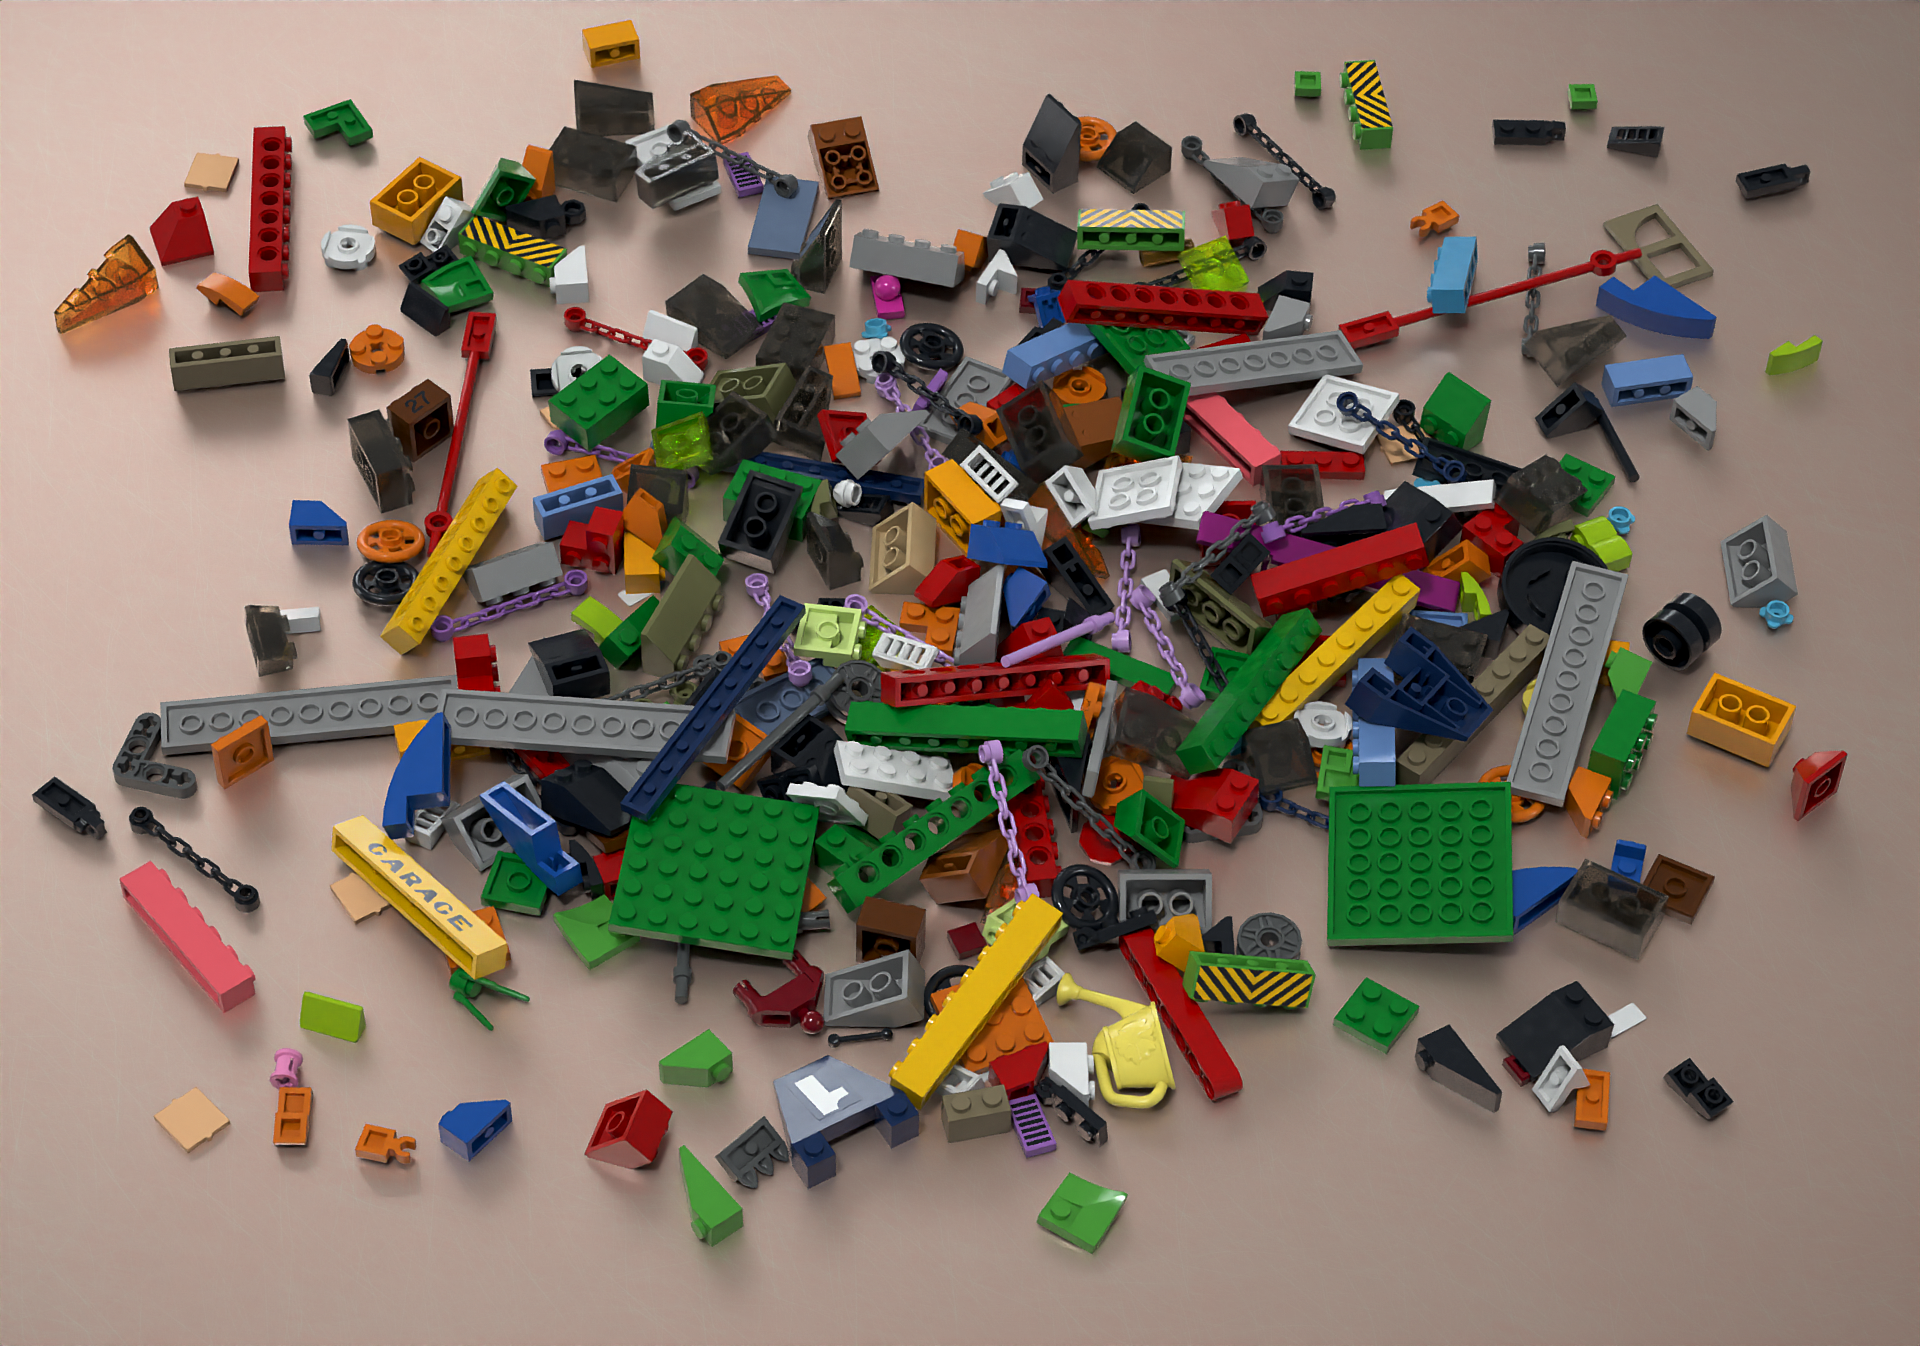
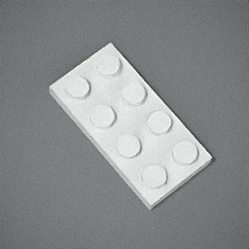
M669 125L625 141L627 152L674 211L721 193V185L685 140L682 143H675L669 138L667 134Z
M837 740L835 744L834 754L842 785L936 800L940 797L943 802L951 797L948 793L953 788V770L950 759L937 755H921L913 751L892 750L884 746L863 745L855 741Z

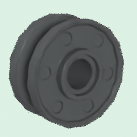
M850 660L841 664L833 672L832 676L840 673L845 681L831 693V698L825 703L830 714L839 722L846 724L851 701L883 703L881 702L882 671L874 664L864 660ZM852 690L860 692L862 697L856 696Z
M1272 912L1258 913L1249 917L1240 926L1237 935L1236 955L1299 960L1302 946L1300 930L1292 920L1284 915Z

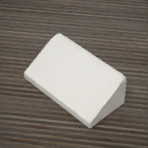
M650 309L642 336L644 339H657L679 346L684 351L698 347L697 327Z
M319 607L261 612L260 625L262 636L321 631Z

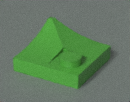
M1327 745L1323 747L1315 798L1329 801V787L1359 786V774H1353V750Z
M605 894L582 906L553 914L554 922L589 970L640 941V936L608 931L613 903Z
M1069 1172L1038 1215L1036 1223L1093 1254L1116 1219L1128 1194L1098 1186Z

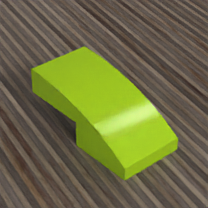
M1816 335L1797 347L1787 341L1770 352L1765 373L1768 375L1789 373L1816 362L1819 359L1823 341Z
M1461 572L1459 582L1461 584L1459 590L1461 611L1473 612L1475 621L1491 615L1489 603L1479 584L1468 572Z
M591 596L571 612V620L593 633L594 642L599 645L623 622L611 610Z

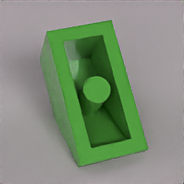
M1622 647L1619 648L1617 653L1611 651L1604 667L1609 669L1606 677L1615 702L1622 689L1638 694L1653 663Z
M710 1029L659 1061L660 1080L663 1084L710 1087L717 1081L720 1082L726 1079L733 1071L732 1052Z

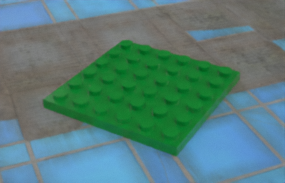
M1511 782L1329 787L1328 946L1514 942Z
M676 784L647 822L632 815L608 931L792 960L820 806L814 807V805Z

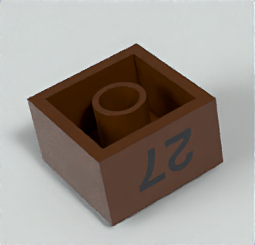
M429 379L413 387L408 393L386 407L391 447L413 463L446 441L453 434L454 422L451 395Z
M866 896L856 924V962L865 963L909 949L920 964L925 948L926 909L918 908L914 905L891 902L883 898Z

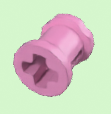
M279 1049L274 1056L276 1067L275 1072L270 1076V1082L277 1089L279 1087H297L299 1082L297 1071L303 1062V1056L294 1049Z

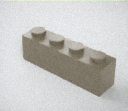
M280 336L169 348L174 391L285 379Z

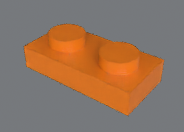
M1583 1069L1590 1085L1588 1087L1576 1088L1574 1127L1606 1131L1608 1124L1610 1072Z

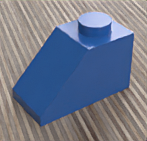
M311 500L292 501L289 520L292 545L349 546L347 522L322 501Z
M1020 566L1014 573H1010L1003 584V592L1012 631L1022 623L1032 621L1051 595L1047 581Z
M505 1099L460 1103L452 1111L446 1112L438 1123L440 1141L469 1162L512 1122L510 1102Z

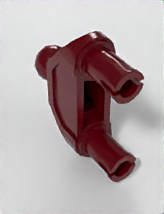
M797 949L793 952L795 957L792 960L783 959V964L796 976V978L766 996H761L748 980H742V984L745 987L740 982L734 987V996L746 1006L749 1018L760 1026L791 1028L800 1022L802 1030L807 1034L813 1035L823 1029L824 1018L816 1009L822 991L824 972L818 966H811Z

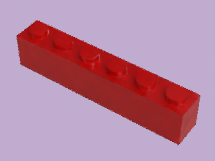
M1415 522L1251 574L1250 577L1264 618L1415 571L1430 564L1417 523Z

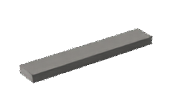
M1107 679L1082 796L1092 798L1095 794L1118 688L1117 681Z

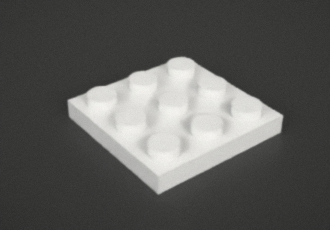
M1325 375L1320 379L1289 423L1288 432L1291 435L1364 454L1378 434L1376 426L1368 421L1361 422L1353 416L1341 414L1336 405L1338 396L1347 391L1355 393L1360 404L1367 407L1372 412L1374 418L1379 421H1387L1400 402L1399 393ZM1348 404L1346 409L1353 407L1354 404ZM1359 409L1356 414L1364 418L1363 413L1367 412Z
M1179 455L1099 470L1095 486L1096 511L1088 519L1091 530L1109 529L1117 525L1135 524L1144 520L1163 519L1173 515L1182 468Z
M1182 462L1173 515L1163 519L1155 518L1138 523L1199 530L1202 513L1204 511L1215 513L1243 478L1240 468Z

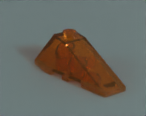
M778 75L711 84L690 93L691 118L713 141L725 144L742 136L746 132V127L752 122L757 123L766 110L775 108L791 94V89Z
M128 234L109 248L103 255L106 260L97 270L92 268L87 273L89 278L80 289L74 288L54 311L57 332L60 334L66 333L136 304L159 288L156 269L133 236Z
M1045 482L1041 483L1021 500L1029 502L1030 506L1048 510L1044 536L1052 543L1066 536L1094 577L1107 579L1110 576L1101 551L1091 542L1095 535L1082 529L1081 523L1076 528L1071 526Z

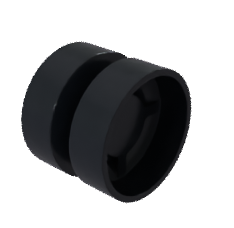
M1680 593L1644 624L1642 635L1647 649L1657 661L1670 669L1683 670L1719 640L1722 627L1718 615L1704 599L1692 593Z

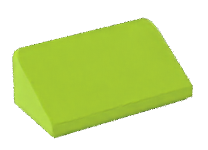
M304 992L300 1014L301 1028L354 1043L358 1042L366 1026L362 1006L311 992Z

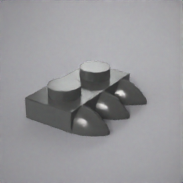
M763 1116L718 1153L715 1158L734 1182L738 1180L748 1187L757 1188L758 1179L754 1168L764 1174L772 1175L773 1163L769 1154L780 1161L787 1162L789 1160V1152L784 1140L765 1116Z

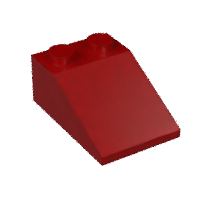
M1177 766L1169 778L1174 779L1172 811L1185 820V825L1230 844L1258 803L1259 780L1234 769L1217 768L1190 775L1185 766Z

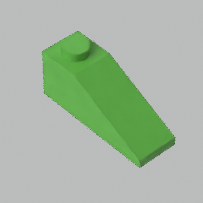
M683 1145L679 1148V1159L692 1220L691 1227L698 1238H704L713 1247L743 1227V1209L687 1147Z

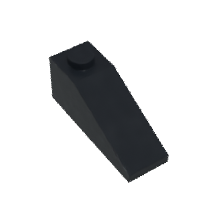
M1066 536L1043 550L1048 565L1047 568H1039L1049 584L1067 600L1069 597L1072 598L1091 616H1100L1115 606Z
M1450 1024L1418 1039L1415 1061L1418 1067L1423 1071L1425 1070L1432 1080L1493 1113L1499 1110L1502 1097L1501 1089Z

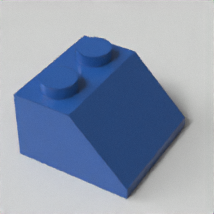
M983 520V525L971 524L967 558L1005 565L1047 568L1048 562L1034 532L1022 529L1021 523L1005 522V527H1000V521Z

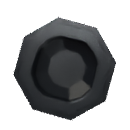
M573 199L564 201L561 205L565 214V223L569 225L580 224L586 218L584 203Z

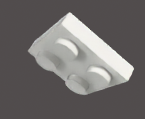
M810 782L789 784L786 795L794 802L814 805V807L820 806L818 817L820 822L865 826L868 814L859 807V803L850 799L844 793L845 790L837 785L829 784L827 787H822Z

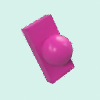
M892 275L870 276L877 318L885 320L905 318L900 291L901 285L898 277Z

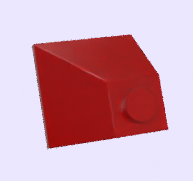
M198 196L172 202L149 227L162 266L214 255L205 214Z
M1050 617L1025 622L1017 627L998 645L997 661L1001 662L1003 656L1057 634ZM1059 645L1029 659L1063 656L1062 647Z
M1845 751L1815 752L1807 759L1802 758L1795 764L1791 783L1793 818L1796 821H1800L1838 791L1848 755Z

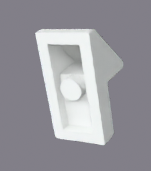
M999 249L976 282V302L986 305L991 296H996L999 289L1012 294L1017 293V274L1004 250Z
M1005 498L1000 504L1005 521L1021 523L1022 529L1033 531L1042 549L1048 510L1030 506L1029 502Z
M1563 1045L1559 1046L1533 1086L1532 1091L1549 1112H1554L1560 1109L1572 1089L1588 1087L1590 1083L1581 1066Z

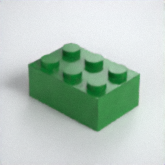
M610 354L548 400L551 422L588 452L650 405L648 384Z
M1139 365L1128 377L1111 451L1141 462L1175 456L1191 383Z
M743 459L723 496V521L728 520L751 469L803 486V492L789 534V539L803 542L810 529L812 503L822 480Z
M1622 689L1591 749L1587 768L1612 778L1610 791L1614 792L1612 799L1615 800L1618 799L1622 790H1628L1633 777L1631 771L1632 769L1638 770L1643 758L1642 750L1649 749L1654 735L1649 731L1653 730L1658 717L1657 714H1654L1656 701Z

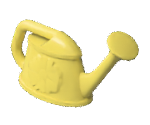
M1065 973L1058 984L1056 1000L1059 1006L1065 1005L1070 1000L1080 999L1114 1010L1122 1017V1020L1108 1027L1104 1026L1096 1036L1092 1047L1094 1067L1100 1092L1104 1100L1114 1106L1136 1109L1149 1108L1158 1104L1164 1098L1167 1088L1175 1090L1176 1086L1155 1002L1152 1001L1150 1005L1146 1006L1141 1003L1084 989L1074 982L1070 973ZM1108 1069L1114 1073L1118 1090L1122 1088H1154V1090L1146 1096L1118 1094L1112 1088Z

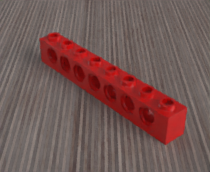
M285 126L253 128L248 273L250 287L254 292L284 291V280H289L288 263H285V261L290 259L289 245H285V243L290 242L289 226H286V224H290V209L286 208V206H291L290 190H287V188H291V173L287 172V170H292L291 154H288V152H292V138L286 136Z
M1067 280L1057 298L1066 323L1240 335L1246 333V335L1258 336L1269 318L1259 293Z
M1092 653L1026 659L1007 668L1003 667L1001 662L881 672V702L893 707H906L1033 695L1049 678L1063 692L1086 690L1089 681L1106 686L1107 679L1110 680V658Z
M1024 696L992 698L988 701V703L997 707L1027 708ZM1030 755L1031 762L1036 764L1035 757ZM1041 777L1007 802L1008 811L1014 816L1017 828L1015 838L1018 849L1024 855L1027 867L1025 874L1027 884L1035 883L1039 892V898L1051 897L1053 881L1062 870V867L1056 866L1055 860H1058L1057 842H1051V837L1054 836V825L1052 818L1047 819L1046 813L1050 812L1048 795L1043 796L1042 790H1045V780ZM1008 817V828H1012L1010 818ZM1018 855L1017 858H1014L1015 869L1018 867L1022 868Z

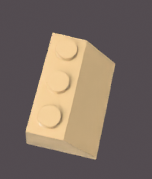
M911 502L872 527L869 591L873 594L914 595L916 588L934 568L936 518L914 502Z

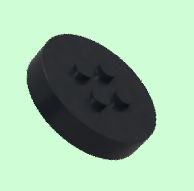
M1539 538L1520 546L1506 562L1497 587L1499 607L1501 611L1504 609L1508 610L1509 625L1518 634H1521L1531 624L1550 635L1572 561L1608 569L1601 558L1586 546L1565 538Z

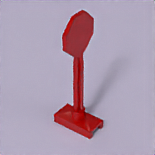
M1127 703L1124 712V743L1128 747L1124 759L1129 761L1130 758L1137 761L1141 748L1153 750L1156 734V710L1150 708L1148 716L1133 713V705ZM1123 781L1119 783L1117 782L1116 788L1119 787L1123 783ZM1101 814L1114 827L1115 814ZM1101 820L1095 823L1103 832L1108 828ZM1089 821L1083 824L1079 846L1090 862L1113 866L1124 860L1118 852V848L1109 839L1103 838L1090 825ZM1114 827V831L1124 841H1128L1134 846L1135 841ZM1128 847L1124 852L1130 857L1132 850Z

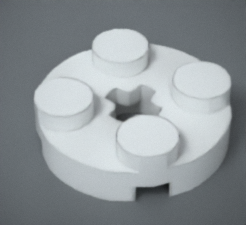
M358 225L339 226L338 231L331 234L330 230L321 241L322 255L325 259V264L330 268L364 270L376 252L373 235H369L367 229Z
M893 337L872 338L855 342L853 355L858 378L860 375L866 378L867 383L875 384L877 376L881 374L873 370L871 363L872 357L877 351L891 352L896 357L897 362L903 366V369L905 368V357L901 352L900 346L897 345L896 339Z
M574 346L565 349L552 364L551 379L554 388L560 392L577 379L571 375L575 373L577 368H581V371L585 373L602 360L600 355L598 356L592 352V349L584 346Z
M1315 701L1304 704V709L1295 711L1292 728L1295 735L1299 738V744L1305 748H1323L1324 745L1344 748L1346 741L1351 736L1353 722L1351 716L1346 711L1344 715L1337 711V705L1329 702Z

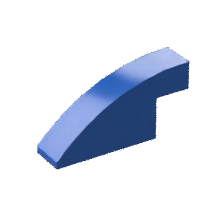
M1655 275L1635 290H1632L1615 277L1599 286L1596 306L1626 323L1660 334L1683 338L1710 339L1713 336L1717 317Z
M443 712L436 713L420 730L404 752L395 769L385 800L382 827L391 840L414 837L415 810L450 806L451 725Z
M505 781L479 795L485 809L511 847L530 870L556 895L560 896L583 882L580 864L561 848L557 824L554 819Z
M1535 867L1513 870V934L1515 935L1574 893L1577 889L1580 871L1572 867Z

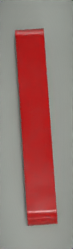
M1146 926L1119 936V946L1125 960L1150 1001L1155 1002L1157 1013L1209 1099L1214 1101L1242 1090V1078L1237 1067L1198 1003L1189 998L1182 985L1183 979L1176 967L1157 956L1153 938L1155 933L1152 928Z

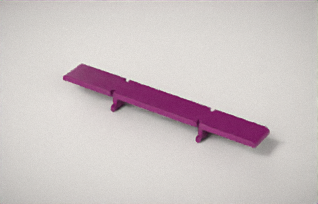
M1204 511L1201 516L1196 543L1210 547L1218 540L1223 541L1230 535L1231 528L1240 520ZM1241 525L1234 532H1239L1241 535L1247 528H1242ZM1251 525L1250 533L1271 552L1262 561L1260 571L1267 570L1269 562L1279 566L1336 548L1285 533L1286 537L1264 544L1261 532H1263L1262 526ZM1240 541L1231 543L1227 547V552H1231ZM1419 570L1402 574L1421 589L1416 605L1440 612H1456L1461 585L1459 582ZM1390 579L1372 583L1358 589L1377 593Z

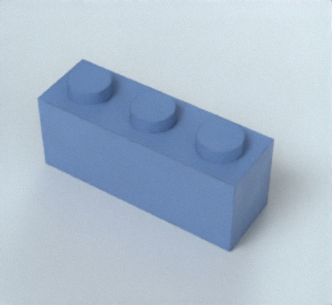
M1679 354L1605 365L1601 385L1610 406L1617 407L1677 398L1691 390L1693 375L1684 355Z
M613 474L537 496L533 498L534 521L544 540L554 538L565 533L570 520L588 524L596 506L623 511V493Z

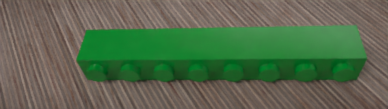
M1308 608L1281 615L1175 752L1190 775L1214 770L1219 767L1321 634L1322 629Z
M851 701L844 731L848 741H855L863 745L875 747L884 746L892 750L979 753V746L984 745L985 741L999 740L1003 753L1008 750L1010 754H1013L1018 749L1024 752L1031 746L1040 745L1047 750L1049 756L1082 758L1088 727L1084 711L1074 709H1028L1012 706L1003 708L985 705L960 706L956 704L893 707L886 703Z

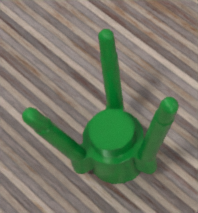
M461 967L452 974L449 981L450 989L455 991L453 999L462 1003L489 1031L494 1029L493 1025L467 997L477 996L483 986L525 1002L530 1000L529 996L498 985L489 979L481 977L474 980Z

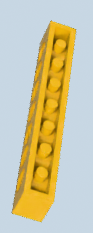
M499 468L492 470L477 481L381 633L380 637L400 655L421 643L518 487Z

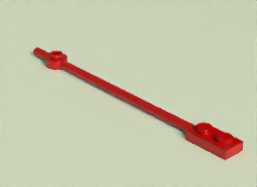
M1640 248L1617 254L1607 250H1599L1590 256V262L1469 296L1467 308L1590 272L1598 276H1609L1615 272L1616 265L1642 257V252ZM1432 307L1393 318L1390 312L1386 311L1340 324L1339 330H1341L1351 347L1356 349L1399 336V327L1447 313H1433Z
M469 312L461 347L462 358H468L442 486L436 511L429 513L424 520L425 532L430 537L427 552L428 559L453 521L452 516L447 513L479 359H489L497 322L496 313Z

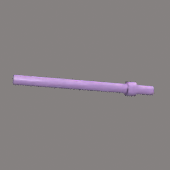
M1107 612L1100 616L1092 615L1079 625L1003 656L1001 664L1007 668L1087 633H1097L1104 626L1113 623L1115 616L1112 612Z

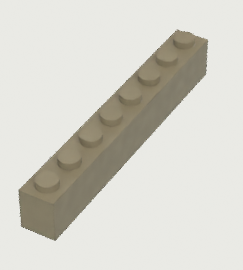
M1529 624L1471 683L1476 691L1492 707L1493 712L1466 742L1422 733L1396 760L1395 785L1431 784L1539 672L1550 635Z

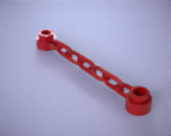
M571 307L564 313L565 326L572 332L581 330L595 332L598 335L621 343H627L645 351L648 348V343L651 344L653 341L587 319L585 311L579 307ZM586 322L592 324L591 328L585 326ZM600 328H603V329L608 330V332L605 333V332L599 331V329H600ZM616 332L623 334L624 339L616 337ZM632 338H633V339L639 340V341H641V342L638 344V343L632 342L631 340H632ZM696 347L684 351L701 371L707 367L708 353L706 350Z

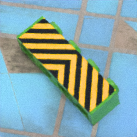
M1375 60L1345 62L1344 71L1339 74L1340 88L1345 89L1344 104L1349 105L1348 119L1349 122H1353L1354 140L1358 139L1360 150L1391 148L1393 125Z
M1079 209L1077 249L1184 251L1185 211Z
M474 215L458 233L461 254L471 256L476 260L550 287L549 278L555 277L554 266L567 256V249L478 215Z
M1190 951L1182 985L1189 998L1197 1002L1212 1000L1222 1001L1229 1005L1250 1003L1257 1007L1275 1005L1292 1010L1297 1007L1308 1008L1316 974L1306 960Z

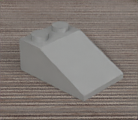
M1244 157L1210 159L1203 162V165L1243 202L1250 204L1251 209L1288 205L1300 180L1292 173L1291 168L1284 164Z
M927 410L880 414L872 422L867 418L856 428L859 434L855 435L851 432L840 442L843 448L836 454V457L858 480L929 415V412Z
M908 949L825 974L824 1024L826 1026L896 1028L923 1020L925 970Z

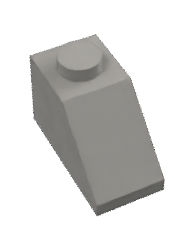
M1279 295L1263 330L1262 340L1303 335L1305 330L1309 331L1313 320V315L1309 314L1310 303Z
M1696 386L1673 400L1670 420L1707 451L1712 449L1716 432L1717 401Z

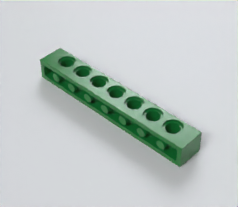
M1018 749L1013 754L1006 750L1003 753L1002 763L997 764L999 773L1003 775L1006 782V802L1041 778L1036 771H1030L1023 765V752L1021 749ZM986 766L971 775L974 781L967 786L962 781L949 790L950 798L943 802L939 797L926 806L927 814L920 818L916 813L903 822L902 825L905 829L900 833L896 834L893 829L880 838L879 841L882 844L880 847L873 850L869 846L855 856L858 860L857 863L850 867L846 862L832 872L835 878L828 882L827 885L847 914L863 904L866 896L873 897L999 808L997 800L991 793L988 781L990 771ZM993 781L996 794L998 791L1003 792L1001 784L998 781ZM974 790L982 794L983 802L975 798ZM951 806L958 808L960 818L953 815ZM928 822H932L936 825L938 830L937 834H934L929 830ZM905 838H909L913 841L915 846L914 850H911L906 846ZM882 854L887 855L891 859V867L883 863ZM859 870L867 874L868 883L860 880L858 876Z

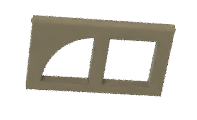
M1658 204L1607 220L1603 223L1605 229L1624 251L1640 248L1642 257L1632 261L1648 280L1655 275L1676 289L1713 276L1714 270ZM1652 219H1656L1671 236L1641 248L1635 240L1637 230ZM1681 248L1696 268L1665 278L1649 258Z

